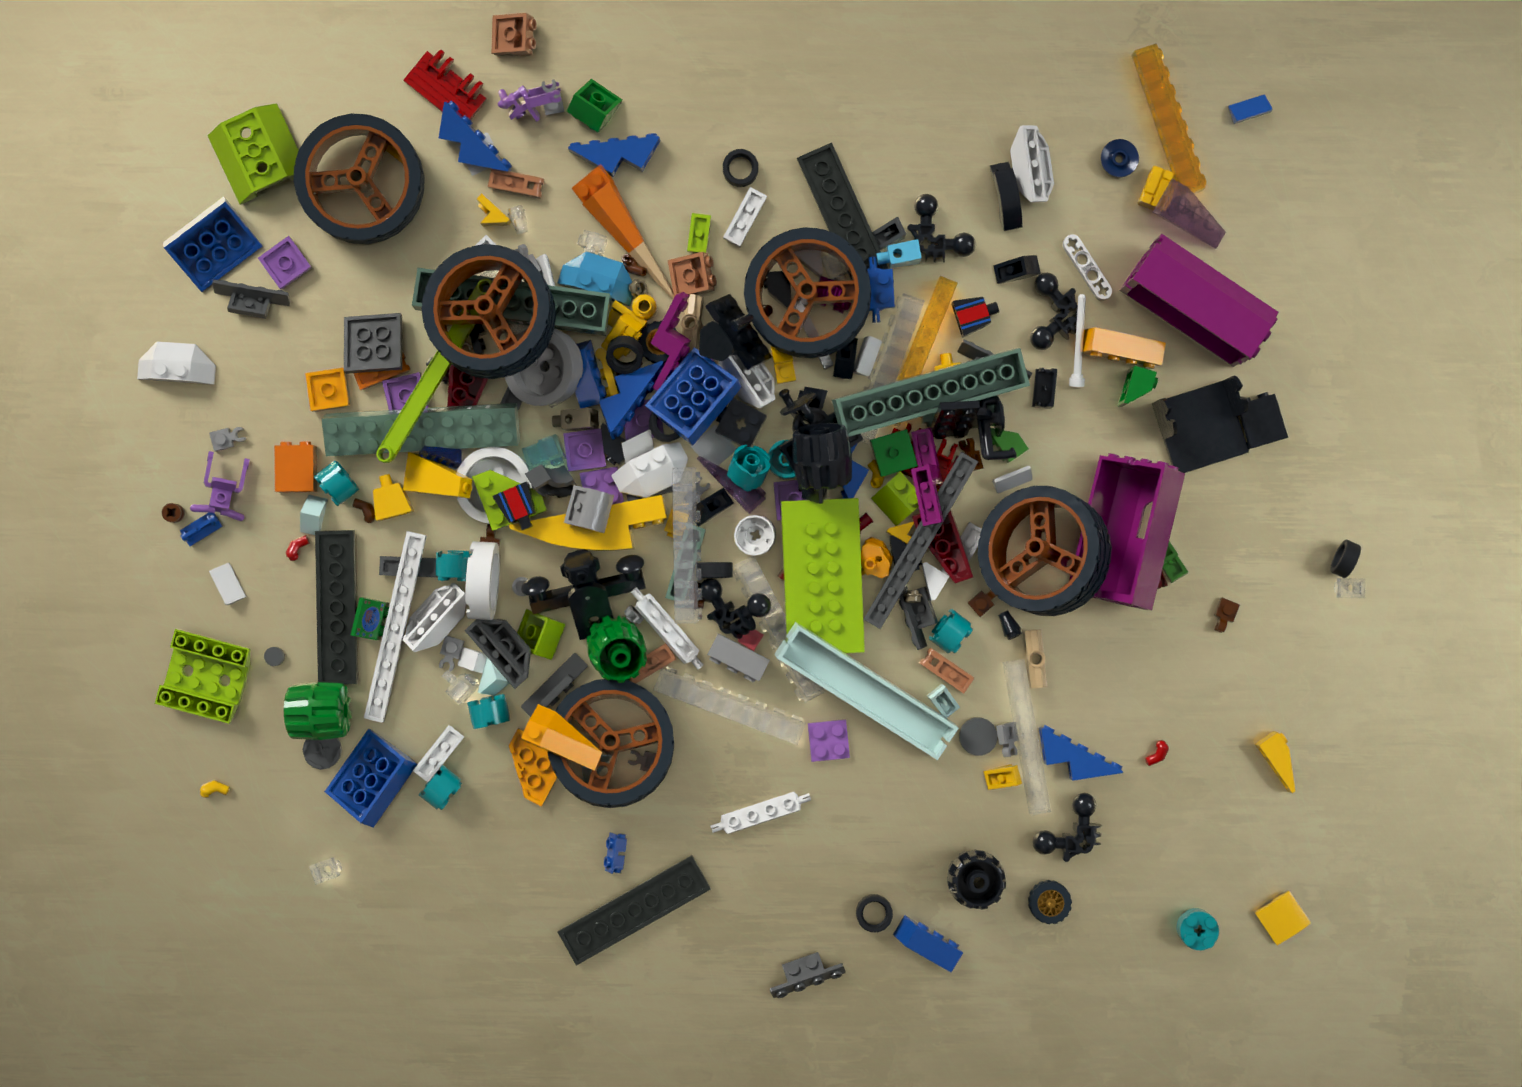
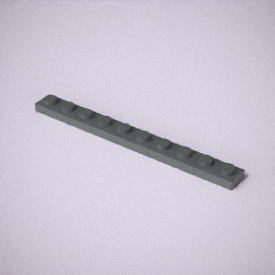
M962 452L938 491L943 521L978 464V461ZM921 520L866 614L865 621L879 629L882 628L943 522L923 526Z

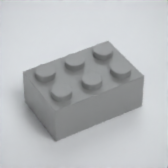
M719 633L707 654L711 656L709 660L718 665L721 662L728 665L726 669L736 674L738 671L744 673V678L751 682H755V680L760 681L770 659Z

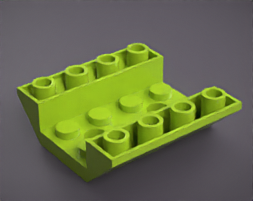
M277 103L249 109L221 122L207 135L240 205L256 198V193L287 178H290L292 181L294 180V165L299 149ZM249 128L251 135L248 138H243L242 131ZM266 163L267 170L263 173L258 172L259 164Z
M175 629L170 648H173L169 668L164 684L159 685L154 704L230 724L241 702L250 669L251 649ZM187 665L193 668L191 676H187L184 673V668ZM224 675L230 678L228 686H224L221 683V678Z

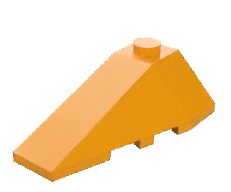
M539 704L531 715L521 737L527 743L595 771L602 752L561 715Z

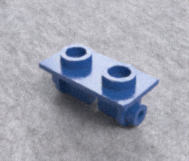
M208 512L181 529L180 536L191 547L223 526L215 513Z
M610 832L606 840L608 850L607 856L604 858L605 871L611 874L613 872L621 873V870L624 868L625 856L618 855V853L626 851V834L617 835Z

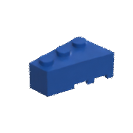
M591 340L577 343L583 361L582 378L579 379L575 391L580 408L597 405L599 400L604 399L607 395L605 387L601 382L600 371Z
M904 915L893 933L905 947L949 972L953 971L963 954L958 948L959 944L951 939L948 941L943 939L944 936L935 930L934 932L930 931L928 926L922 922L917 923Z

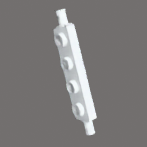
M637 587L633 589L631 593L638 600L635 606L637 611L683 664L692 662L697 670L700 669L704 664L697 658L699 649L650 593L643 595Z
M791 792L721 815V822L710 826L713 833L724 829L727 834L800 811L801 804L811 801L809 793L798 797L795 792Z

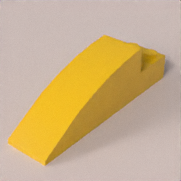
M658 495L613 504L605 533L564 523L566 514L532 520L533 526L523 531L519 523L511 524L509 527L512 530L558 546L592 551H621L635 549L631 526H633V529L645 528L647 523H652L653 526L664 524V520H667L668 517L664 497Z

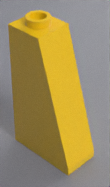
M408 452L403 490L470 498L472 479L424 455Z

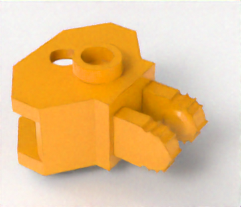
M874 537L866 539L861 551L862 575L872 574L879 578L888 576L892 568L893 556L883 541Z

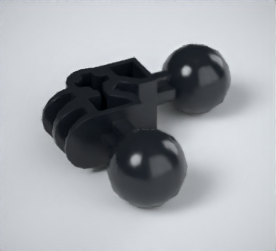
M931 194L920 195L914 204L915 211L920 216V224H909L907 229L914 236V240L918 239L920 252L925 254V262L927 258H933L934 262H936L937 258H942L944 263L945 250H953L962 257L971 255L976 248V240L971 234L959 233L954 239H945V235H938L936 238L933 236L935 224H932V216L938 211V201ZM924 240H927L928 243H931V245H928L927 249H924V246L920 245V243H923Z
M1048 272L1038 275L1034 283L1035 289L1040 295L1049 296L1054 302L1051 305L1052 309L1060 312V314L1055 315L1049 320L1051 323L1047 327L1038 326L1031 332L1030 342L1032 346L1039 350L1050 348L1054 341V335L1058 332L1066 340H1069L1068 333L1076 334L1075 327L1077 324L1078 307L1077 302H1075L1076 290L1071 288L1066 294L1062 295L1058 290L1059 284L1056 276ZM1069 312H1074V314L1071 317H1068L1062 322V320L1068 316Z
M706 579L699 586L698 592L700 597L704 601L712 603L716 609L707 615L708 620L716 621L723 633H731L737 639L747 635L750 630L756 629L752 616L764 617L771 610L770 599L765 594H753L748 599L747 606L743 605L734 610L735 606L732 601L725 604L721 598L723 588L717 580ZM738 617L740 618V619H738L737 621L733 622L732 624L730 623L731 621L737 619Z
M1081 793L1073 800V810L1078 815V823H1073V830L1077 833L1074 837L1070 833H1062V837H1055L1052 832L1047 830L1040 831L1034 836L1033 847L1039 854L1046 855L1052 853L1055 849H1062V859L1065 862H1069L1073 856L1080 853H1089L1094 845H1101L1096 840L1102 835V833L1097 832V828L1102 827V825L1090 823V816L1097 807L1096 800L1092 795ZM1083 840H1085L1087 843L1083 844V847H1081L1079 844L1083 843Z

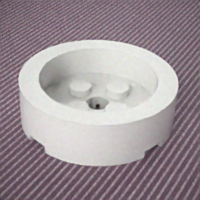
M486 447L471 453L464 459L457 472L472 479L470 498L456 497L460 506L470 517L487 524L490 523L472 476L492 470L519 483L527 481L530 488L534 489L525 473L530 471L526 462L517 454L501 447Z
M473 541L470 547V552L473 553L470 558L468 557L465 603L470 607L466 611L467 618L493 620L499 590V546L495 542Z

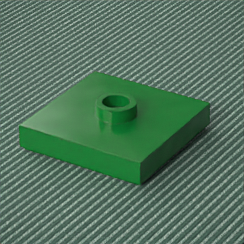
M907 429L870 440L880 477L918 466Z

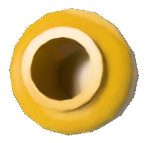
M643 294L634 299L632 310L635 316L647 321L656 315L657 304L653 297Z

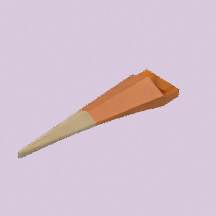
M600 164L574 185L572 190L595 219L640 266L647 269V273L674 299L671 286L644 242L613 179Z

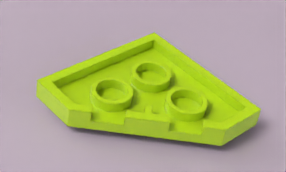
M492 470L472 476L492 531L513 524L508 522L492 496L521 483ZM530 488L536 513L529 517L548 511L543 497Z

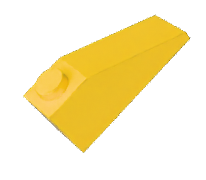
M1273 731L1257 742L1255 746L1285 789L1293 793L1295 792L1290 750L1286 744L1288 741L1282 733L1279 734Z

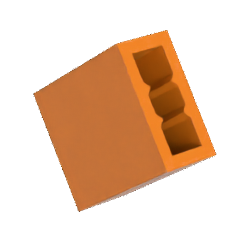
M308 441L299 442V445H292V442H280V445H275V492H317V480L314 478L317 475V446L311 445V442Z

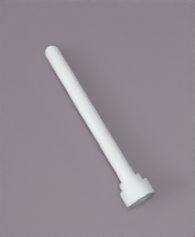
M1084 294L1078 296L1074 374L1069 378V386L1084 387L1085 378L1081 374L1086 296Z

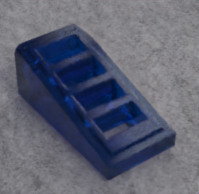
M424 446L419 452L420 457L457 469L462 463V451L460 449Z

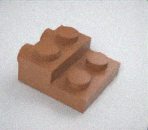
M528 13L493 15L491 53L494 55H532V50L536 48L533 30H536L537 23L534 17Z
M699 252L668 260L674 297L681 292H685L688 295H699L715 291L714 286L717 285V280L711 272V267H713L714 263L708 253Z

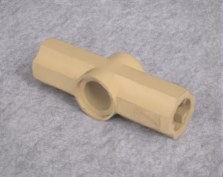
M696 294L689 295L687 300L688 306L681 319L682 335L691 340L688 354L694 347L698 349L699 334L703 328L701 318L704 297ZM695 321L693 327L689 328L690 323Z
M1041 629L1024 631L1030 688L1047 687L1046 658L1043 651ZM1035 653L1040 656L1038 664H1033L1031 661V657Z

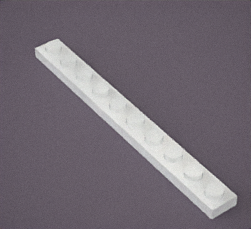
M411 531L406 532L364 715L365 719L384 722L427 535Z

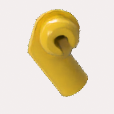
M872 460L867 465L873 472L870 485L873 488H880L883 485L884 476L880 477L876 461Z
M213 780L201 786L200 795L207 798L216 791L227 795L230 786Z

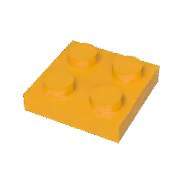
M344 368L305 373L310 411L350 406Z

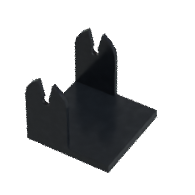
M1234 375L1223 381L1167 399L1162 398L1152 403L1171 465L1178 467V471L1186 473L1249 453L1238 419L1239 415L1247 413L1248 401L1247 398L1240 396L1239 391H1241L1243 385L1237 376Z

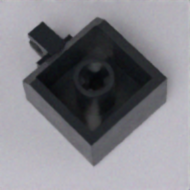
M733 398L728 407H725L717 416L716 421L719 424L715 433L739 446L748 445L747 447H752L767 419V415ZM744 420L746 427L739 429L737 421L741 422Z

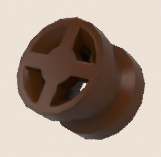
M169 503L162 509V517L168 522L177 523L184 518L185 511L179 504Z

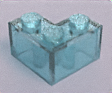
M557 434L540 439L538 443L522 448L529 470L540 464L544 467L548 465L558 466L563 464V460L566 459L563 445Z

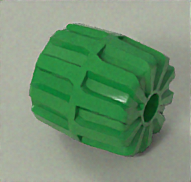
M619 615L617 619H612L610 616L603 617V622L592 625L590 628L591 635L587 636L586 639L587 652L591 664L600 673L602 678L607 681L613 679L618 683H623L631 677L636 678L641 667H645L647 662V648L642 633L634 623H629L623 616Z
M314 682L290 686L284 699V723L289 737L306 740L345 737L349 732L351 726L349 720L352 717V711L349 709L351 698L348 697L347 686H344L343 683Z

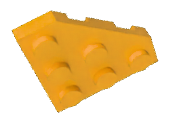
M518 728L509 744V749L512 753L524 798L542 807L557 776L548 758V751L523 741L521 737L524 731Z

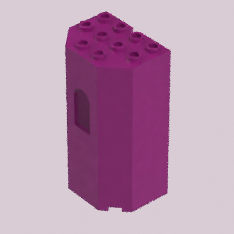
M1161 234L1149 247L1150 249L1139 260L1119 291L1232 367L1238 364L1241 365L1243 362L1251 360L1252 357L1255 358L1261 349L1259 345L1263 341L1265 342L1272 332L1269 330L1278 320L1276 317L1279 312L1165 235Z
M1108 453V456L1100 455L1088 504L1102 517L1108 529L1107 534L1110 536L1112 551L1106 579L1092 598L1143 610L1153 609L1185 478V473L1178 471V467L1171 466L1169 463L1162 461L1152 463L1151 460L1143 458L1140 461L1130 456L1120 458L1119 455ZM1153 502L1144 539L1138 538L1145 508L1149 503ZM1081 532L1076 555L1082 558L1084 541Z

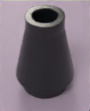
M1008 610L998 615L1004 637L1011 640L1022 634V628Z

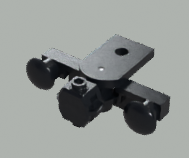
M587 549L577 550L568 553L564 563L560 566L562 576L568 578V581L573 585L546 591L550 585L548 579L535 576L527 579L522 584L521 591L529 596V603L533 614L570 606L579 639H587V636L591 635L590 628L594 623L600 624L603 622L602 618L606 616L614 619L608 597L629 593L636 587L639 590L646 589L641 569L644 565V560L638 555L624 556L616 564V570L622 574L599 579L597 577V571L600 569L599 559L594 557ZM594 616L599 618L596 621L589 620L591 617Z

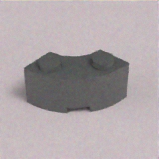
M540 464L525 473L535 491L547 498L549 496H557L558 498L570 496L573 486L576 485L565 465L550 469Z

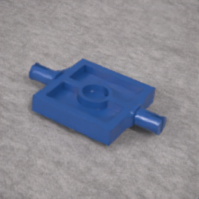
M869 257L870 269H867L871 286L870 311H872V323H876V316L877 323L881 322L880 311L895 308L893 269L877 268V257Z

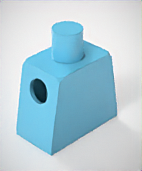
M918 239L888 245L887 252L876 253L878 265L889 263L890 268L920 264L922 259ZM898 253L901 257L895 258L893 254Z

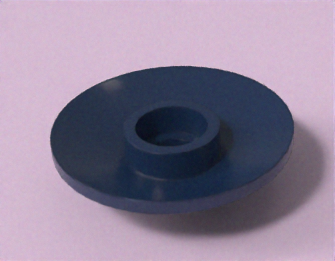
M1124 139L1110 141L1101 153L1102 167L1108 174L1114 177L1130 175L1139 163V154L1136 147ZM1121 157L1122 162H1116L1115 158Z

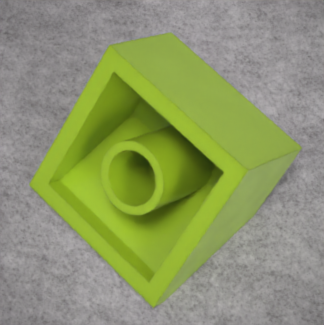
M901 471L871 497L874 503L895 526L899 525L919 507L915 487Z
M526 609L517 633L530 647L532 654L552 660L565 624L539 613L533 614L531 610Z

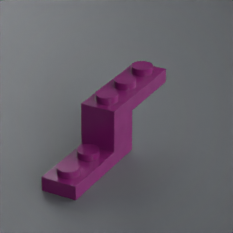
M685 292L675 295L651 341L652 345L669 355L653 386V389L656 391L679 366L682 357H685L690 350L689 344L691 340L674 330L680 321L678 318L680 313L688 306L687 300L689 295Z
M925 428L913 431L911 435L918 468L911 469L922 524L923 526L944 522L936 488L937 485H942L943 481L932 429Z

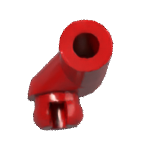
M307 535L290 542L286 550V557L290 561H295L299 558L297 552L300 547L310 544Z
M1158 741L1156 743V753L1145 757L1148 766L1165 759L1169 751V746L1165 741Z

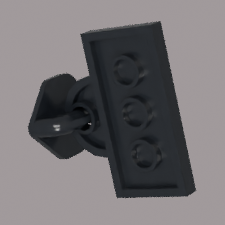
M731 294L714 300L705 306L714 321L709 322L700 330L699 353L701 356L724 361L731 355H738L747 371L772 358L768 348L763 344L757 331L750 324L754 316L752 314L745 315Z
M783 389L779 392V396L782 397L786 405L780 413L783 416L792 415L794 418L793 432L800 427L816 423L838 424L835 411L827 415L825 411L819 408L809 407L811 401L817 396L816 393L810 392L793 401L789 394V389ZM861 434L849 437L850 447L864 440ZM793 438L780 445L779 448L796 476L793 462Z
M998 396L982 399L980 403L979 400L940 402L930 426L935 439H944L949 436L963 438L968 435L970 429L978 428L981 455L985 460L1015 459L1017 457L1013 447L1010 450L993 451L990 426H994L996 437H1001L1005 428L1003 404ZM987 405H994V413L987 409Z

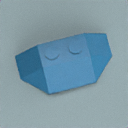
M586 251L562 266L557 284L573 289L609 293L611 301L616 300L627 306L631 305L633 299L629 291V285L632 283V280L622 262Z

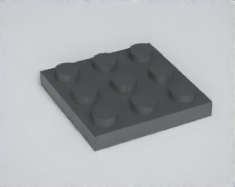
M401 313L344 317V372L346 374L402 370Z

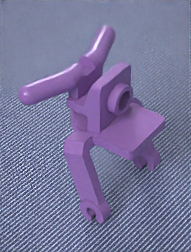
M552 83L546 85L547 88H551L553 86ZM522 85L517 91L508 96L504 89H500L498 94L501 100L498 102V106L508 109L514 104L509 112L511 120L515 117L516 119L521 118L526 113L525 110L528 109L537 122L540 120V114L535 107L559 102L561 96L554 98V95H559L561 88L546 93L542 86L526 89ZM523 96L524 100L520 102L518 99Z
M209 451L203 483L205 487L212 488L209 505L193 504L190 506V510L192 512H220V515L243 521L244 515L229 509L232 492L239 494L243 490L250 459H244L239 488H236V481L213 477L211 483H209L208 478L214 452Z

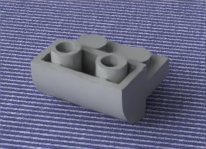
M574 485L564 523L605 533L614 495Z

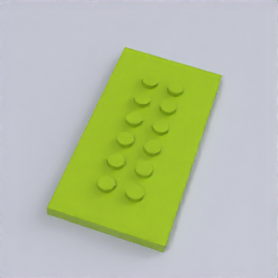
M859 498L825 499L823 504L809 500L781 501L786 636L794 623L797 622L844 653L865 652Z

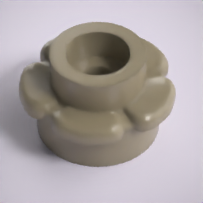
M634 279L629 285V291L636 298L639 295L646 294L647 285L644 281Z
M907 590V594L903 596L907 603H920L922 594H919V590Z

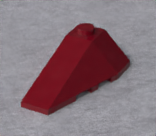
M451 365L449 369L447 407L477 405L488 379L466 374Z
M951 509L928 548L953 582L958 583L973 578V574ZM921 514L912 516L916 529L922 520Z

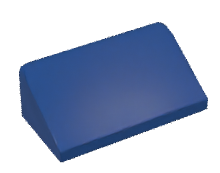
M1265 94L1228 106L1234 124L1268 114L1273 110Z

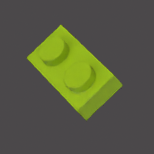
M692 213L687 252H707L711 215Z

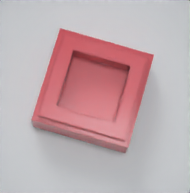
M750 630L738 642L754 651L764 634L757 630Z

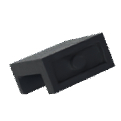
M1262 393L1257 395L1258 399L1252 401L1250 397L1247 398L1248 411L1240 415L1248 441L1246 442L1248 450L1288 438L1275 394Z

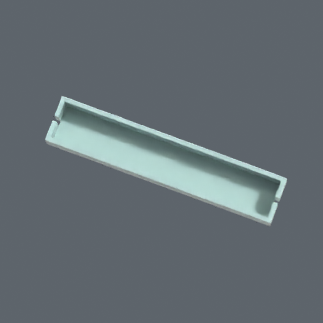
M797 622L794 623L786 636L788 641L783 640L775 652L777 659L936 760L939 759L947 747L941 738L944 737L946 741L950 742L959 729L949 719Z

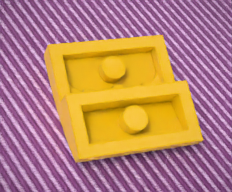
M1290 891L1274 898L1271 903L1255 912L1276 945L1286 941L1311 924V921Z

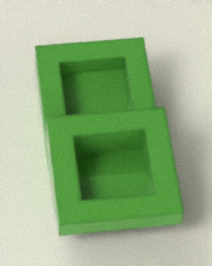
M1169 541L1162 569L1170 582L1173 583L1188 574V570Z

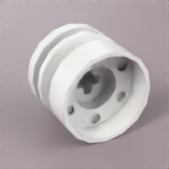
M760 515L747 516L742 519L736 526L734 533L735 543L738 548L745 554L753 556L769 551L775 544L777 536L773 523ZM759 530L761 538L753 540L754 536L751 533Z

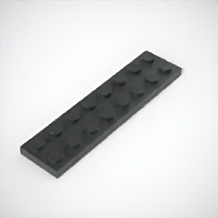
M832 142L797 157L799 166L828 230L849 242L862 257L866 268L870 269L869 257H877L876 253H881ZM877 262V268L888 269L887 264L878 265ZM847 270L850 279L853 280L851 274Z
M355 530L315 531L318 682L358 684L357 636L351 635L356 615Z
M691 855L558 930V934L577 966L711 890L694 857Z

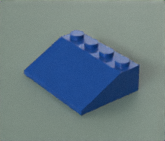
M222 197L165 240L163 247L202 292L212 285L213 280L220 279L261 248L262 244L226 198Z
M694 347L647 402L645 407L693 446L742 387L737 378L710 358L701 356L699 350Z
M368 728L324 792L361 824L374 828L413 772V769L417 766V763Z

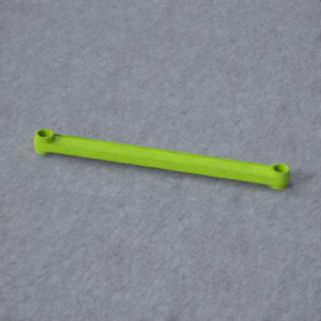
M490 279L480 280L468 300H476L479 296L485 295L486 292H483V286L486 283L491 285L493 281ZM463 309L461 310V312H460V314H459L458 316H460V315L463 314V312H464ZM475 309L470 310L472 316H479ZM476 324L452 325L448 332L452 342L461 349ZM438 350L378 448L376 456L380 462L390 463L395 459L450 368L451 364ZM387 449L389 457L384 459L383 452Z

